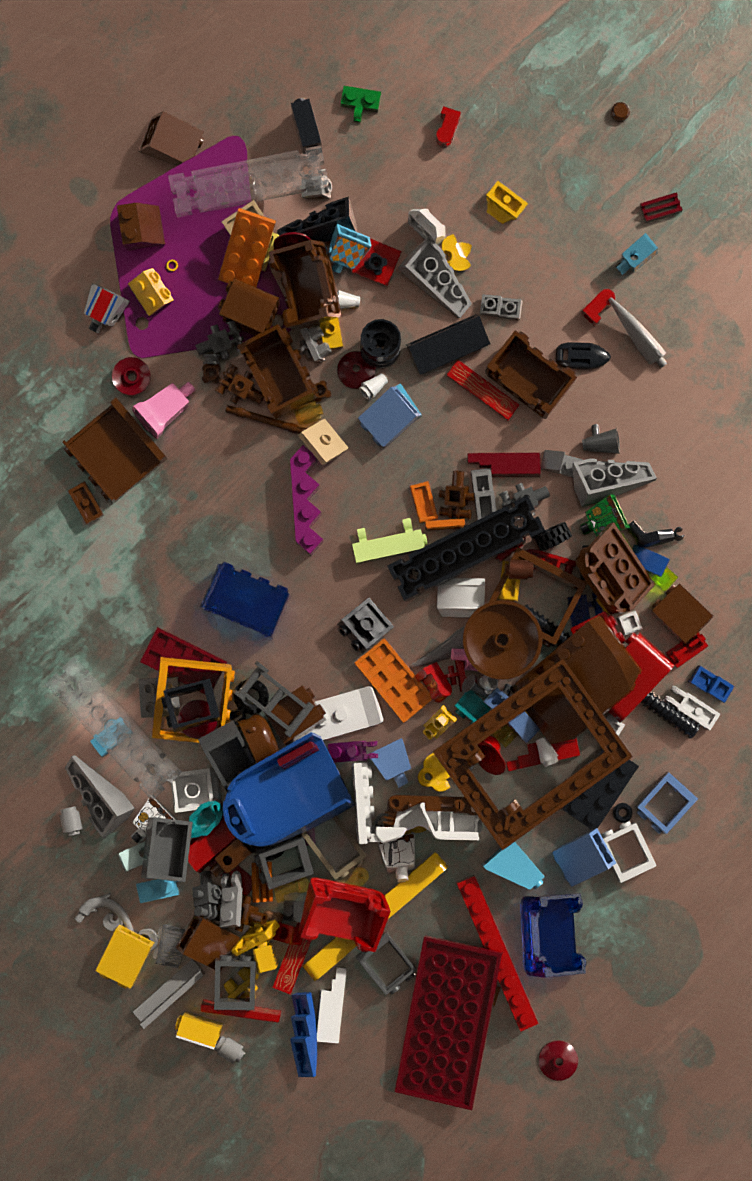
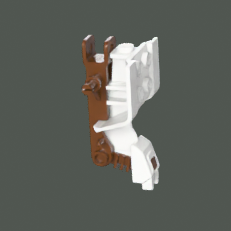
M394 795L387 802V811L385 813L388 814V817L384 816L387 822H382L385 827H376V834H371L370 842L385 844L401 838L407 830L417 826L426 828L430 831L432 837L438 840H479L478 832L482 831V821L478 820V816H468L477 814L471 811V805L465 797ZM453 813H467L468 815H460Z

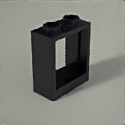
M210 679L163 691L165 697H161L164 709L168 708L169 716H166L169 728H173L174 732L221 720ZM205 690L211 715L177 724L171 698Z

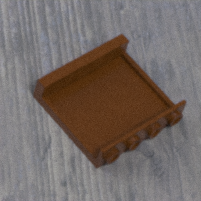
M114 398L107 409L67 442L63 441V444L66 446L63 450L70 458L74 455L78 460L75 464L82 472L86 470L90 474L88 477L90 482L95 487L99 485L103 490L100 492L107 502L111 499L113 503L167 460L164 453L117 398Z

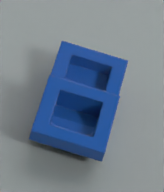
M634 544L632 550L646 571L661 578L670 559Z
M700 665L696 667L688 681L723 703L726 702L735 687Z

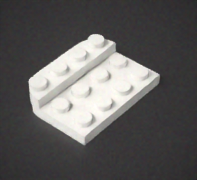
M353 763L351 767L357 843L367 844V842H370L371 834H376L375 825L372 826L371 818H375L374 806H370V798H373V786H369L368 779L372 778L371 766L368 767L367 763Z

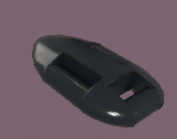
M567 342L560 344L556 348V363L563 368L590 370L603 366L611 359V355L607 350L593 343ZM564 350H568L567 360H563Z

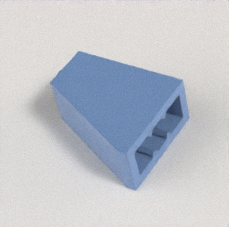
M496 688L483 702L492 709L508 698V696ZM525 711L506 724L525 743H528L540 730Z

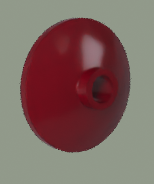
M289 232L279 235L274 240L273 246L277 250L311 239L302 233Z
M352 351L340 359L337 366V374L340 381L346 387L359 389L361 383L374 378L375 368L364 362L360 351ZM354 366H359L360 370L358 372H355L352 368Z
M124 358L115 365L112 371L114 386L125 395H138L150 383V370L147 364L139 358ZM135 375L136 378L135 380L130 381L129 376Z
M192 700L186 703L179 712L178 724L210 716L208 702ZM217 721L182 730V732L190 738L199 739L214 731Z
M560 1040L552 1041L546 1044L540 1051L539 1067L542 1073L549 1079L563 1081L575 1073L578 1066V1056L575 1049L569 1043ZM557 1058L563 1060L561 1065L555 1063Z

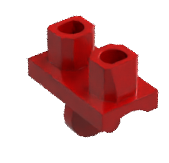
M454 660L456 673L454 665L448 666L449 674H445L447 679L450 678L451 685H457V677L459 689L462 692V684L467 678L465 675V661Z

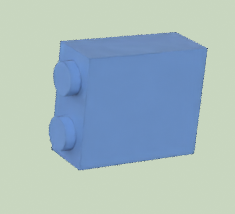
M394 386L390 387L358 419L361 421V427L374 436L372 438L378 446L386 447L418 419L421 414L400 390Z
M597 828L558 847L552 852L555 861L561 867L564 877L571 887L610 869L616 864Z

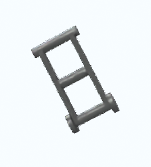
M256 661L255 665L257 668L239 691L234 689L233 693L243 701L248 699L283 726L286 729L284 733L291 737L314 708V705L309 701L307 704L302 702L267 674L269 670ZM261 674L279 688L265 707L247 693ZM285 693L303 707L289 726L271 712Z

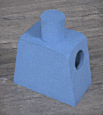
M402 738L372 752L378 754V758H371V760L386 781L394 778L398 788L409 783L404 772L411 769Z

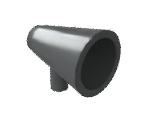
M594 424L591 426L592 436L582 439L584 451L620 454L617 428L600 433L599 425Z

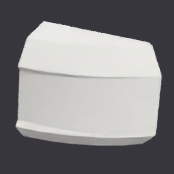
M413 209L409 211L408 224L424 239L429 237L439 246L445 239V225H442L428 209Z
M453 578L438 586L437 609L442 617L470 618L479 607L485 604L484 578Z
M212 768L170 773L175 813L197 810L205 802L220 801L219 780Z

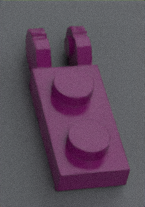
M377 741L328 743V752L334 763L364 761L378 758L376 753L366 754V746L375 747L378 745Z

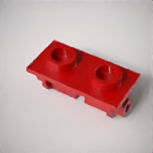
M698 633L685 646L680 642L668 650L666 654L675 667L678 668L706 649L708 644L705 642L706 638L704 635Z

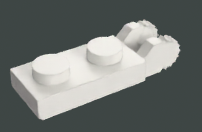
M672 686L671 690L683 697L682 701L678 703L670 696H666L664 700L710 731L719 718L720 713L691 694L685 693L676 686Z

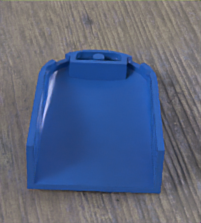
M310 732L236 776L227 788L228 792L225 801H223V815L227 827L237 839L249 845L266 847L308 831L355 806V803L321 736ZM310 741L315 743L319 749L316 753L287 769L280 767L277 762L279 758Z

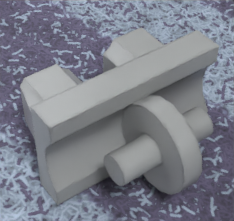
M316 326L310 329H301L304 340L299 341L301 348L298 349L299 354H305L307 359L313 357L314 361H319V363L325 361L324 357L332 351L326 342L318 345L316 341L324 336L321 328Z

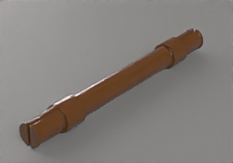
M228 404L225 412L234 414L237 417L285 429L291 433L300 434L307 429L295 423L284 422Z

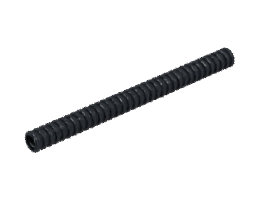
M526 604L524 607L535 616L541 631L553 637L559 625L555 626L553 621L550 622L549 618L545 619L543 614L540 615L539 611L535 612L533 607L530 608L529 604ZM563 629L557 641L558 647L571 637L569 632L565 633ZM650 692L640 702L643 703L644 707L647 706L648 710H653L654 714L657 713L659 718L663 717L664 721L667 720L669 725L673 724L674 728L677 727L679 732L683 731L684 735H689V739L693 738L700 728L699 723L695 724L694 720H689V716L685 717L684 713H679L680 710H675L674 706H669V702L665 703V700L659 699L660 696H655L654 692Z

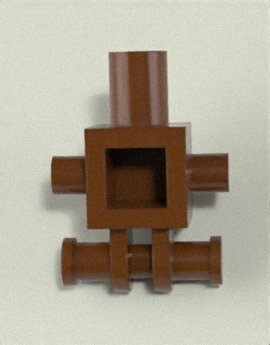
M230 363L227 371L222 373L224 377L218 380L219 385L214 391L223 395L227 387L229 394L232 395L229 401L235 405L239 399L246 402L248 398L261 404L264 396L262 392L254 388L255 384L250 380L253 374L246 371L244 376L238 373L233 376L238 367Z
M453 471L452 484L446 485L445 490L439 491V497L445 498L444 505L449 506V508L440 506L439 516L446 515L449 518L456 516L457 519L462 517L471 519L472 510H463V507L468 505V501H474L475 494L469 493V486L463 485L464 471Z
M244 895L241 907L240 927H235L236 931L242 932L244 924L254 927L255 923L265 925L267 921V914L258 912V907L250 905L252 897Z

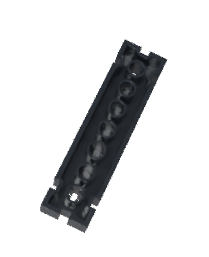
M527 495L515 501L516 507L510 510L505 506L409 554L410 560L406 562L403 559H399L387 565L393 579L400 580L402 584L398 586V589L404 601H409L421 595L419 590L422 588L429 591L526 543L524 538L529 535L534 539L546 533L547 531L539 517L534 518L532 514L536 509L530 497ZM517 518L521 520L524 518L525 521L522 523V527L515 526ZM413 570L419 572L416 580L414 578L411 579Z

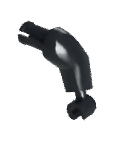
M635 520L629 523L630 528L627 529L637 540L636 545L643 548L662 545L674 539L681 541L685 536H679L676 533L681 532L682 527H677L674 532L673 529L645 532Z

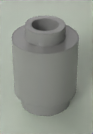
M76 806L60 810L61 815L59 816L63 834L68 833V836L80 834L79 830L83 829Z
M224 1036L221 1037L214 1049L218 1052L219 1056L232 1064L235 1061L239 1063L245 1053L242 1051V1045Z

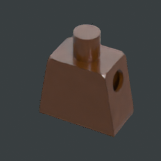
M236 839L215 858L217 863L210 868V871L216 878L223 872L230 873L254 853L253 849L249 844ZM228 856L232 858V862L230 864L226 862V858Z

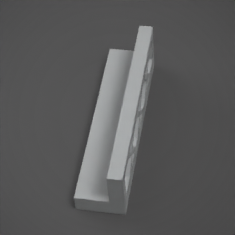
M191 959L133 1011L134 1015L140 1020V1026L143 1029L205 975V972L195 960Z

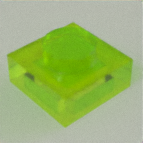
M666 567L661 578L656 575L652 576L654 583L664 592L678 578L668 567Z

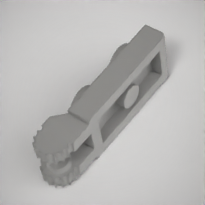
M239 871L233 872L232 878L229 873L222 874L221 885L223 888L221 892L219 927L223 929L240 927L243 888H241L242 876Z

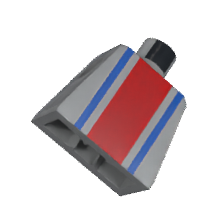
M92 283L84 310L85 315L93 318L88 328L99 333L103 324L114 326L130 301L100 285Z

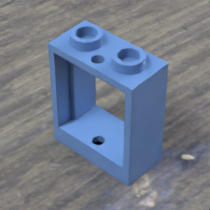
M666 772L635 808L638 809L636 813L643 820L648 818L653 823L651 827L656 832L667 834L698 798L672 774ZM665 783L687 801L666 826L645 808L646 804Z

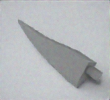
M612 297L608 299L633 343L649 364L657 362L661 368L667 364L663 358L666 352L660 344L624 307Z
M465 626L456 630L437 648L409 666L417 667L451 658L452 648L464 649L463 633Z

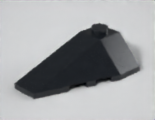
M349 196L326 204V209L318 213L316 211L309 213L310 216L303 221L297 219L277 230V234L297 232L305 234L311 240L324 242L331 241L337 224L357 232V224Z

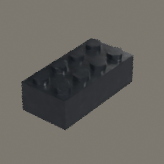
M602 748L595 756V758L604 752ZM629 759L562 807L561 810L590 830L598 829L639 766Z

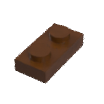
M85 481L68 490L87 525L104 516Z

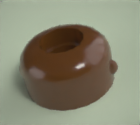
M254 714L248 719L238 721L257 763L279 750L271 728L263 716Z

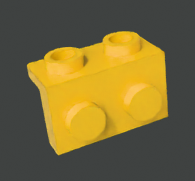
M153 268L143 271L128 283L149 316L156 313L166 304L174 301L170 291L164 286L159 274Z

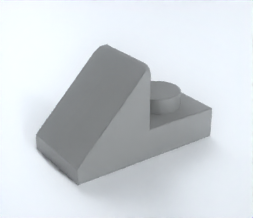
M545 450L541 469L573 478V462L583 459L565 455L563 451Z

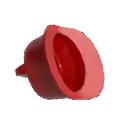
M489 736L477 745L485 755L478 764L489 774L501 775L506 769L504 759L500 755L501 746L496 738Z

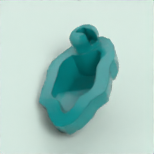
M205 802L189 817V821L192 822L191 838L207 836L214 827L218 826L223 815V807L219 802Z

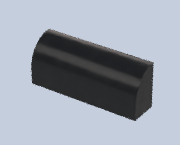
M475 314L406 344L418 373L421 375L490 345V341L480 316Z

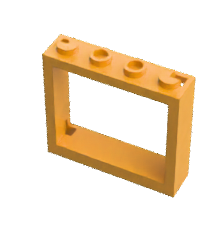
M160 657L152 738L200 743L198 739L190 738L182 731L174 732V730L161 729L163 714L161 697H165L163 691L166 689L168 666L224 671L219 711L221 720L218 721V728L225 725V721H229L230 709H227L228 701H232L233 690L229 688L230 682H234L235 671L232 670L231 664Z

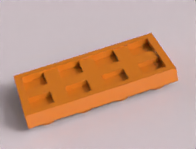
M241 208L238 209L218 280L229 283V281L233 282L234 279H238L257 287L276 220Z
M385 638L354 662L403 723L432 700L428 690L421 682L417 681L414 673Z

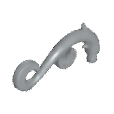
M110 893L87 900L81 905L79 913L74 918L81 923L86 915L89 916L91 912H98L96 908L105 907L114 911L118 916V919L115 921L112 920L113 913L107 914L104 917L103 925L106 929L115 931L119 925H124V927L134 932L126 911L117 902L109 899ZM149 928L138 932L139 935H146L149 940L155 942L151 949L152 951L158 944L157 933Z

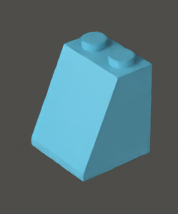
M515 842L504 850L500 848L481 864L486 870L529 890L531 888L537 889L542 885V879L545 877Z

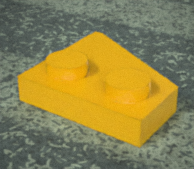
M276 920L266 922L265 925L255 924L254 927L251 926L232 948L231 952L236 957L265 941L271 940L276 935L275 931L280 925Z

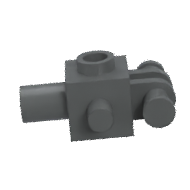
M236 321L227 322L231 331L228 333L226 329L220 331L218 324L211 326L213 334L207 335L209 340L196 344L199 356L213 351L214 354L220 353L222 360L229 358L227 350L232 349L231 344L234 343L237 353L240 352L237 345L243 343L242 340L244 338L239 335L241 330L237 328ZM233 335L234 339L229 340V336Z
M523 483L515 486L517 493L513 494V499L511 500L508 491L499 494L503 501L502 506H507L509 510L514 508L512 504L527 495L530 497L535 508L539 505L538 501L550 497L546 486L533 491L532 487L525 489Z
M202 871L199 873L200 885L194 887L192 893L194 907H196L194 914L210 921H220V911H217V907L221 906V887L212 884L211 871Z

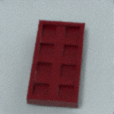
M158 627L140 660L141 663L159 671L160 657L221 664L228 663ZM168 666L167 676L178 677V681L185 685L210 679L214 690L223 671ZM200 690V691H199V692L205 694V690Z

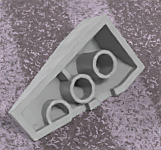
M428 237L405 258L398 269L458 318H461L472 303L463 286L455 277L452 266H449L443 250Z
M590 458L573 462L572 464L574 491L582 507L599 503L610 494L617 496L657 479L649 462L627 461L626 463H619L614 460L604 462Z
M74 755L70 758L65 769L74 788L79 790L83 800L81 802L83 807L87 805L91 814L89 819L101 837L105 838L124 823L135 808L120 790Z

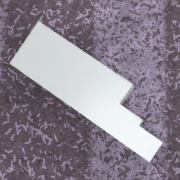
M336 967L335 979L331 978L330 990L320 989L316 1020L317 1042L339 1043L346 968Z

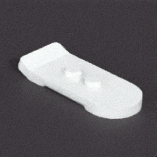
M367 686L316 701L317 705L321 704L324 708L326 721L303 736L313 732L321 736L322 740L381 724L383 716L375 688Z

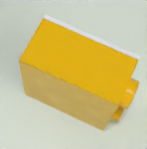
M186 1011L183 1016L180 1015L175 1025V1029L178 1030L176 1038L215 1049L224 1023Z

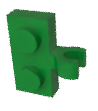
M344 86L341 106L354 108L353 121L361 123L363 110L378 112L381 92Z

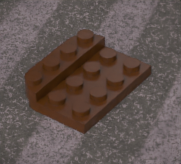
M615 523L608 524L588 547L582 548L575 560V564L582 576L611 615L632 611L655 585Z

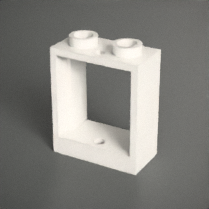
M630 821L619 825L620 829L613 832L611 829L601 834L612 854L607 842L633 830L647 859L622 872L616 862L612 869L620 883L656 867V863L637 824L634 822L630 823Z

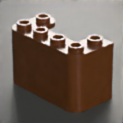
M308 240L269 252L271 268L282 274L281 284L286 292V305L289 307V309L283 311L281 316L286 328L300 329L341 316L329 254L323 242Z
M234 279L233 282L229 281L225 290L227 294L226 299H221L217 309L220 311L219 315L223 317L222 321L226 324L232 320L236 321L238 329L254 336L260 333L264 334V331L271 328L280 306L279 297L238 279Z
M279 324L264 331V334L260 333L237 345L268 404L267 407L271 415L275 419L316 399V394L319 393L314 382L307 378L310 376L306 366L302 367L299 362L302 358L298 350H293L291 346L293 340L289 332H287L286 328L282 329Z
M515 330L487 365L485 374L537 415L547 419L577 379L576 373L569 367H561L559 369L555 361L552 359L547 360L542 356L543 353L539 349L529 346V337L521 331L518 333Z

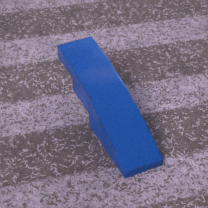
M311 992L294 993L291 997L295 1015L291 1016L295 1036L290 1038L296 1069L298 1077H315L317 1067V1030Z

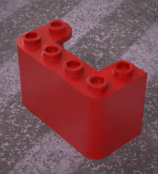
M633 632L625 640L627 643L625 648L642 669V672L636 679L633 691L608 711L619 723L636 708L674 667V663L640 632L637 634Z

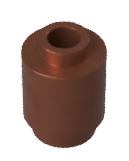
M509 560V563H505V575H509V579L515 580L533 578V562H528V560Z

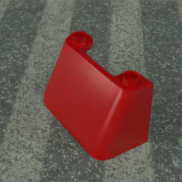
M314 877L310 879L299 935L307 941L317 939L319 934L354 940L360 951L376 952L391 910L384 894L377 890Z

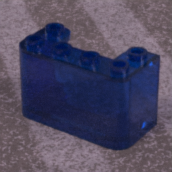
M223 562L222 565L218 564L200 604V608L274 639L291 599L288 588L278 584L276 587L269 585L270 581L259 577L257 580L251 577L252 573L243 569L238 572L229 563Z

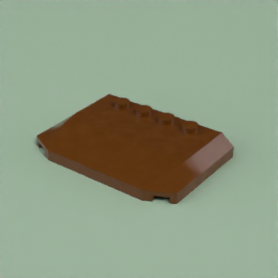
M597 616L588 621L515 683L511 691L515 693L555 663L564 659L604 715L633 691L636 679L641 674L642 669L601 616ZM558 687L526 710L550 744L574 740L587 729Z

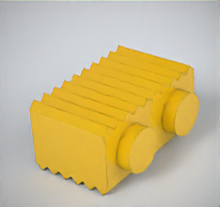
M265 941L253 948L258 973L274 970L279 964L275 954L276 951L274 950L275 947L273 946L274 943Z

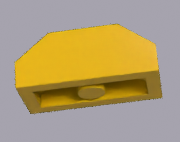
M499 181L494 184L486 195L488 201L486 212L501 224L509 220H516L528 206L526 201Z

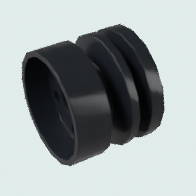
M385 319L373 320L362 330L360 336L361 356L364 362L377 369L393 365L400 354L401 333L398 327L391 321Z

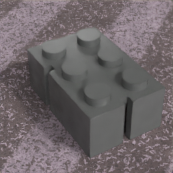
M234 721L198 739L226 792H228L227 788L230 783L238 776V772H243L257 764Z
M157 817L148 818L144 856H147V860H143L141 878L186 882L192 822Z

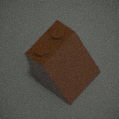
M162 111L151 118L138 152L178 166L196 156L197 149L201 147L204 141L202 137L204 131Z
M143 203L117 205L122 243L127 251L165 245L159 206Z

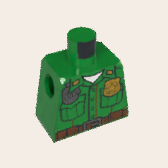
M611 494L586 511L588 521L580 524L584 535L594 531L596 537L610 523H615L619 531L630 528L616 496Z

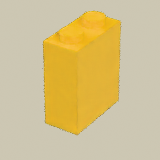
M119 925L115 929L95 971L102 978L112 979L120 987L131 989L155 942Z

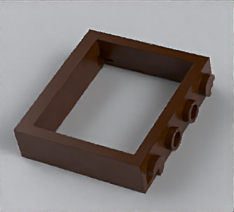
M517 547L511 560H528V562H533V568L577 590L554 636L552 637L542 632V645L549 648L550 646L555 647L587 582ZM505 571L489 602L496 601L509 577V575H505Z

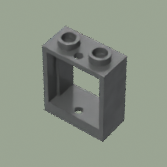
M301 834L271 846L255 847L256 855H254L256 866H260L261 869L259 878L261 883L266 884L269 890L314 874L305 840ZM295 847L301 867L271 877L265 857Z
M386 931L381 936L377 950L389 942L409 967L406 971L386 986L366 961L375 952L361 951L356 956V959L384 994L387 995L390 992L392 995L401 988L399 986L404 980L408 982L416 975L414 972L417 969Z
M220 955V958H216L214 1010H255L256 961L251 955H240V958H232L231 955ZM220 966L250 967V998H220Z

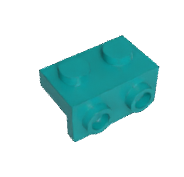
M473 691L465 692L454 705L456 708L454 712L462 719L467 717L471 723L491 709Z

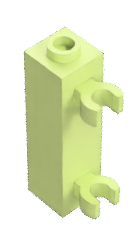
M410 518L403 519L405 533L368 541L365 528L357 529L359 542L352 544L356 565L413 553L425 547L424 545H428L426 534H422L421 529L413 531Z

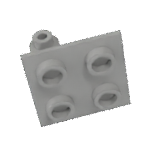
M167 677L165 690L180 686L178 677ZM158 678L139 679L141 718L154 717ZM179 696L171 698L175 716H178L180 712ZM163 707L162 717L169 716L168 708L164 709Z

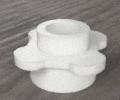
M484 675L479 679V684L485 689L486 694H491L492 690L498 687V679Z

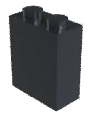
M296 99L294 103H291V110L303 157L308 158L322 154L321 139L310 99Z

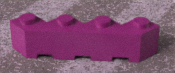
M302 445L290 459L296 544L312 556L324 542L311 529L322 513L309 502L320 488V485L307 474L318 462V459L309 449Z

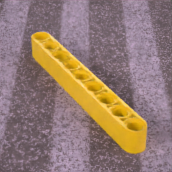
M434 852L408 875V881L399 882L384 895L391 910L389 918L449 867L437 852ZM335 937L302 967L314 981H317L356 947L354 940Z

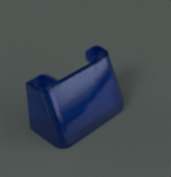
M581 893L523 896L520 906L523 959L526 974L543 978L586 974V959L581 953H576L574 913H579L583 906Z

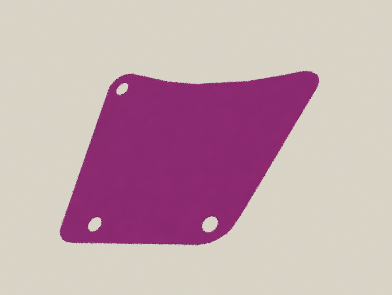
M230 136L128 194L117 202L111 213L110 229L121 297L130 301L124 310L128 342L131 351L137 357L147 358L197 350L196 344L209 340L207 335L213 334L211 326L218 324L220 331L226 329L227 333L231 332L229 326L222 321L223 317L219 315L220 311L217 310L221 299H226L227 294L225 290L228 283L218 280L230 239V234L222 221L252 201L247 148L245 142L239 136ZM231 201L228 206H222L220 204L221 202ZM143 203L159 206L165 245L127 251L122 243L117 205ZM169 260L177 261V270H168L167 262ZM175 262L169 263L170 269H174L176 267ZM268 263L266 271H261L256 288L279 297L280 306L276 315L282 316L283 311L289 309V307L286 305L285 297ZM153 268L159 274L164 286L170 291L174 301L166 304L156 313L149 316L128 283L143 271ZM140 317L146 318L149 322L148 327L144 330L136 327V320ZM286 328L287 332H290L291 328ZM242 330L239 333L240 337L243 336L244 338L242 342L254 337V335ZM233 335L229 336V340L234 339Z

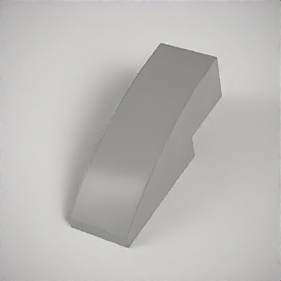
M490 468L470 471L473 493L475 494L474 502L477 520L496 511Z

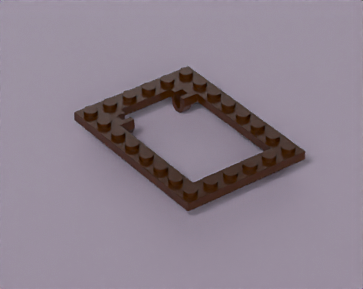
M564 659L555 663L432 751L502 850L633 757ZM558 687L604 752L525 809H522L516 799H513L508 806L498 810L469 769L485 757L477 745Z

